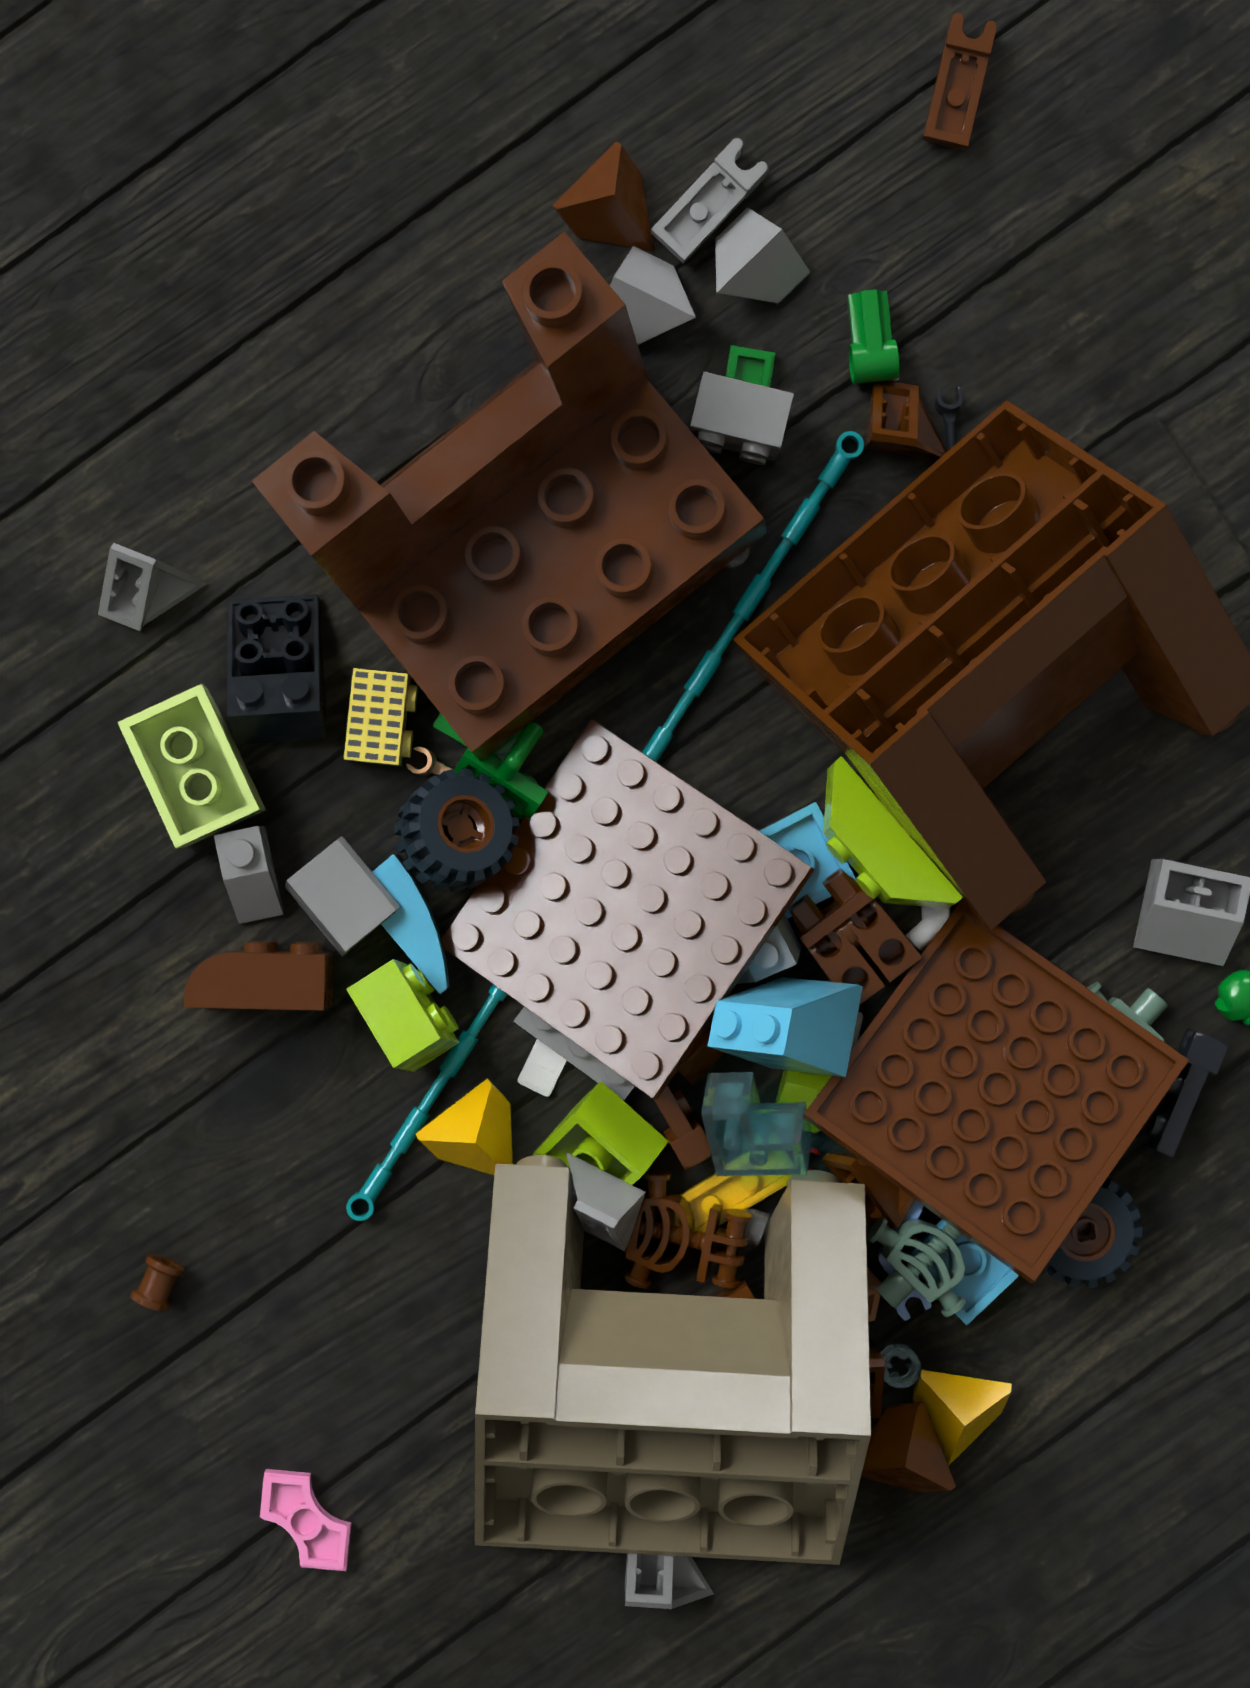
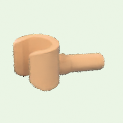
M415 747L413 749L427 756L426 766L418 769L406 764L411 772L422 776L431 773L439 776L442 772L451 770L445 764L437 761V757L432 751L423 747Z

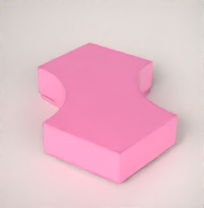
M266 1469L263 1479L260 1518L277 1523L292 1536L299 1550L301 1567L346 1571L352 1522L340 1520L323 1509L314 1495L311 1485V1473Z

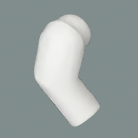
M921 906L922 921L905 935L920 952L930 944L950 917V907Z

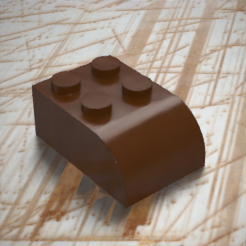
M277 941L244 943V949L232 950L212 956L197 966L190 975L185 987L184 1008L324 1011L333 1005L334 951H323V942H296L290 944V950H277Z

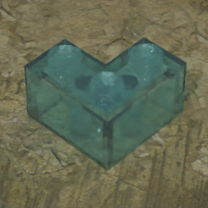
M753 1072L708 1073L701 1115L716 1175L807 1174L812 1130L810 1122L803 1118L807 1110L806 1102L760 1103Z

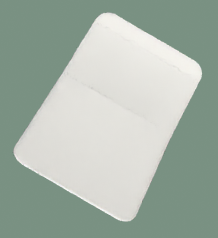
M537 1039L517 1081L519 1084L548 1097L567 1060Z

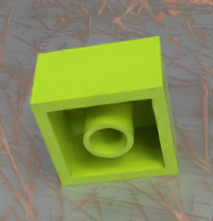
M392 959L346 989L392 1067L395 1069L415 1072L460 1043L454 1034V1031L459 1028L452 1014L445 1006L441 1008L437 1006L430 994L435 991V988L419 969L416 970L412 964Z

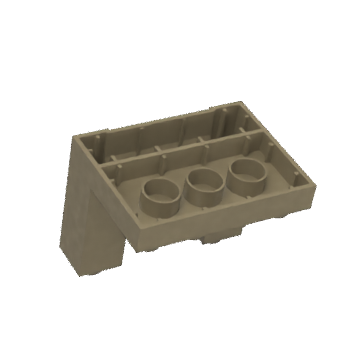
M548 1155L528 1156L518 1161L516 1165L495 1164L475 1410V1545L840 1565L871 1438L865 1184L841 1183L835 1175L821 1170H807L791 1176L787 1181V1188L765 1227L764 1299L581 1289L584 1229L573 1209L578 1199L570 1168L562 1160Z

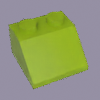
M600 1081L579 1101L536 1149L533 1155L556 1157L565 1162L568 1168H570L566 1155L567 1152L633 1185L645 1174L666 1146L668 1140L625 1103L618 1094Z

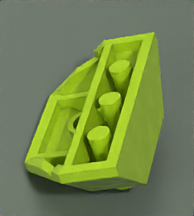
M842 756L838 758L827 770L823 833L829 839L826 842V846L830 853L842 864L848 861L859 874L856 881L861 889L870 898L875 899L878 896L883 903L949 908L963 898L961 894Z

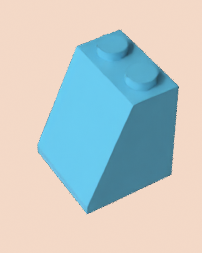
M782 977L717 1000L707 1047L769 1068L846 1077L863 986Z

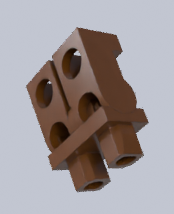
M840 868L822 882L835 900L829 906L820 911L807 894L793 903L788 909L798 927L796 930L798 936L831 982L863 986L860 1004H862L885 985L857 947L861 945L889 982L923 957L877 900L870 898L855 880Z

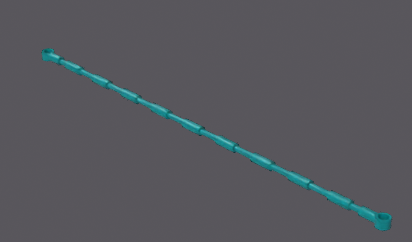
M847 431L840 435L835 445L836 451L818 478L819 484L809 499L805 498L781 535L783 540L761 574H756L732 611L734 616L711 651L707 650L685 684L684 689L686 691L662 727L658 726L642 751V754L657 763L674 737L672 734L673 730L695 696L699 698L723 660L721 658L723 652L743 621L749 620L771 586L770 579L792 545L796 546L818 513L821 508L819 503L828 489L834 488L850 461L858 458L863 451L864 441L858 433ZM850 438L857 443L858 449L855 453L849 454L842 449L841 443L844 439ZM493 984L489 989L488 993H490V996L468 1030H463L458 1038L460 1043L451 1048L439 1067L441 1072L418 1107L414 1106L390 1143L392 1148L382 1164L378 1163L360 1192L353 1194L348 1200L346 1209L352 1219L364 1221L372 1215L375 1209V1200L393 1174L391 1171L392 1167L401 1153L405 1154L416 1138L415 1134L422 1129L430 1116L427 1114L450 1077L454 1078L479 1040L476 1038L499 1001L503 1002L508 995ZM359 1198L366 1200L369 1204V1211L365 1214L356 1213L353 1209L354 1200Z

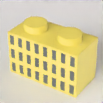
M353 668L344 760L402 766L403 757H411L413 730H406L407 712L416 711L418 685H410L411 676L409 674Z

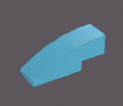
M393 854L372 871L400 905V908L381 925L438 993L441 994L449 987V977L439 928L430 905L415 877L404 867L403 861L398 854Z

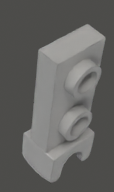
M739 138L733 139L715 158L714 163L709 166L651 228V234L683 264L737 206L759 186L769 172L768 165L763 161L758 162L750 170H741L737 167L735 161L740 157L743 145L742 140Z

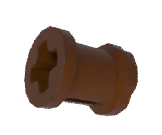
M149 1253L145 1259V1262L148 1264L138 1289L132 1290L130 1298L146 1308L167 1312L170 1307V1303L167 1300L177 1277L183 1276L186 1269L172 1259Z

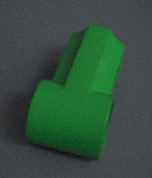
M875 289L849 294L847 301L852 344H849V368L852 384L899 380V354L897 342L895 339L892 340L887 291Z

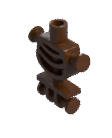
M664 1170L646 1171L644 1179L648 1180V1192H645L625 1256L626 1259L635 1263L632 1271L626 1272L625 1281L635 1287L648 1289L651 1285V1281L648 1279L651 1270L661 1273L673 1270L690 1247H692V1249L696 1248L702 1251L696 1281L705 1283L710 1276L712 1262L720 1263L718 1274L712 1277V1283L724 1288H738L740 1281L736 1278L737 1268L744 1264L745 1257L737 1253V1247H744L748 1244V1236L744 1232L746 1223L752 1220V1214L739 1209H726L724 1216L728 1219L727 1228H719L723 1205L715 1203L709 1210L705 1233L698 1230L695 1231V1219L690 1203L681 1195L666 1193V1181L671 1179V1173ZM659 1210L662 1216V1222H659ZM675 1212L679 1214L683 1228L675 1225ZM654 1239L661 1240L654 1254L646 1251ZM716 1242L726 1244L727 1250L715 1247ZM670 1243L680 1246L676 1256L661 1257Z

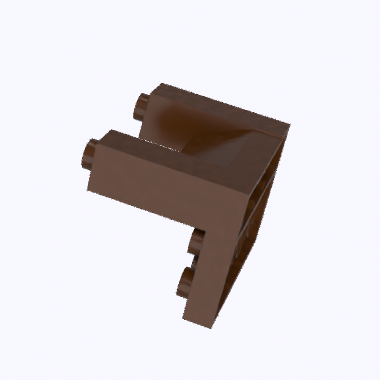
M565 232L556 237L502 281L535 362L384 483L378 484L315 431L252 480L309 554L360 611L480 762L767 533L762 515L648 381L626 304Z
M1008 400L1001 404L732 639L756 672L848 756L886 809L961 894L963 898L959 901L990 930L994 929L1011 913L1025 907L1031 901L1035 892L1046 883V880L984 788L1119 669L1122 668L1147 709L1190 726L1199 734L1214 736L1226 730L1238 719L1240 712L1250 704V654L1168 506Z

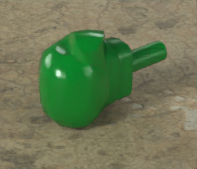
M1239 970L1226 977L1219 984V997L1215 1000V1006L1224 1018L1232 1021L1241 1020L1244 1025L1248 1026L1250 1025V971Z

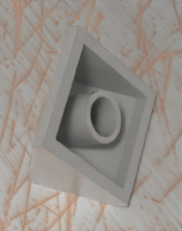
M342 836L287 879L285 884L287 891L342 957L400 908V905Z

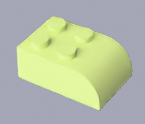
M203 684L197 685L117 722L175 848H186L266 811L229 728L213 697Z

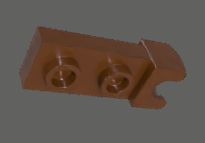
M955 13L952 15L947 29L922 141L966 151L997 25L994 21H988L980 37L971 39L963 32V15Z
M666 1086L657 1100L654 1099L670 1127L663 1131L686 1170L713 1155L715 1150L694 1115L685 1117L693 1111L681 1090L678 1088L671 1092L669 1087Z

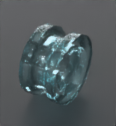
M893 1344L886 1347L881 1352L885 1361L884 1380L895 1388H906L913 1385L921 1372V1364L915 1352L903 1344ZM896 1355L901 1360L908 1357L911 1359V1364H906L909 1372L902 1377L898 1372L890 1375L887 1371V1368L893 1367L889 1360Z

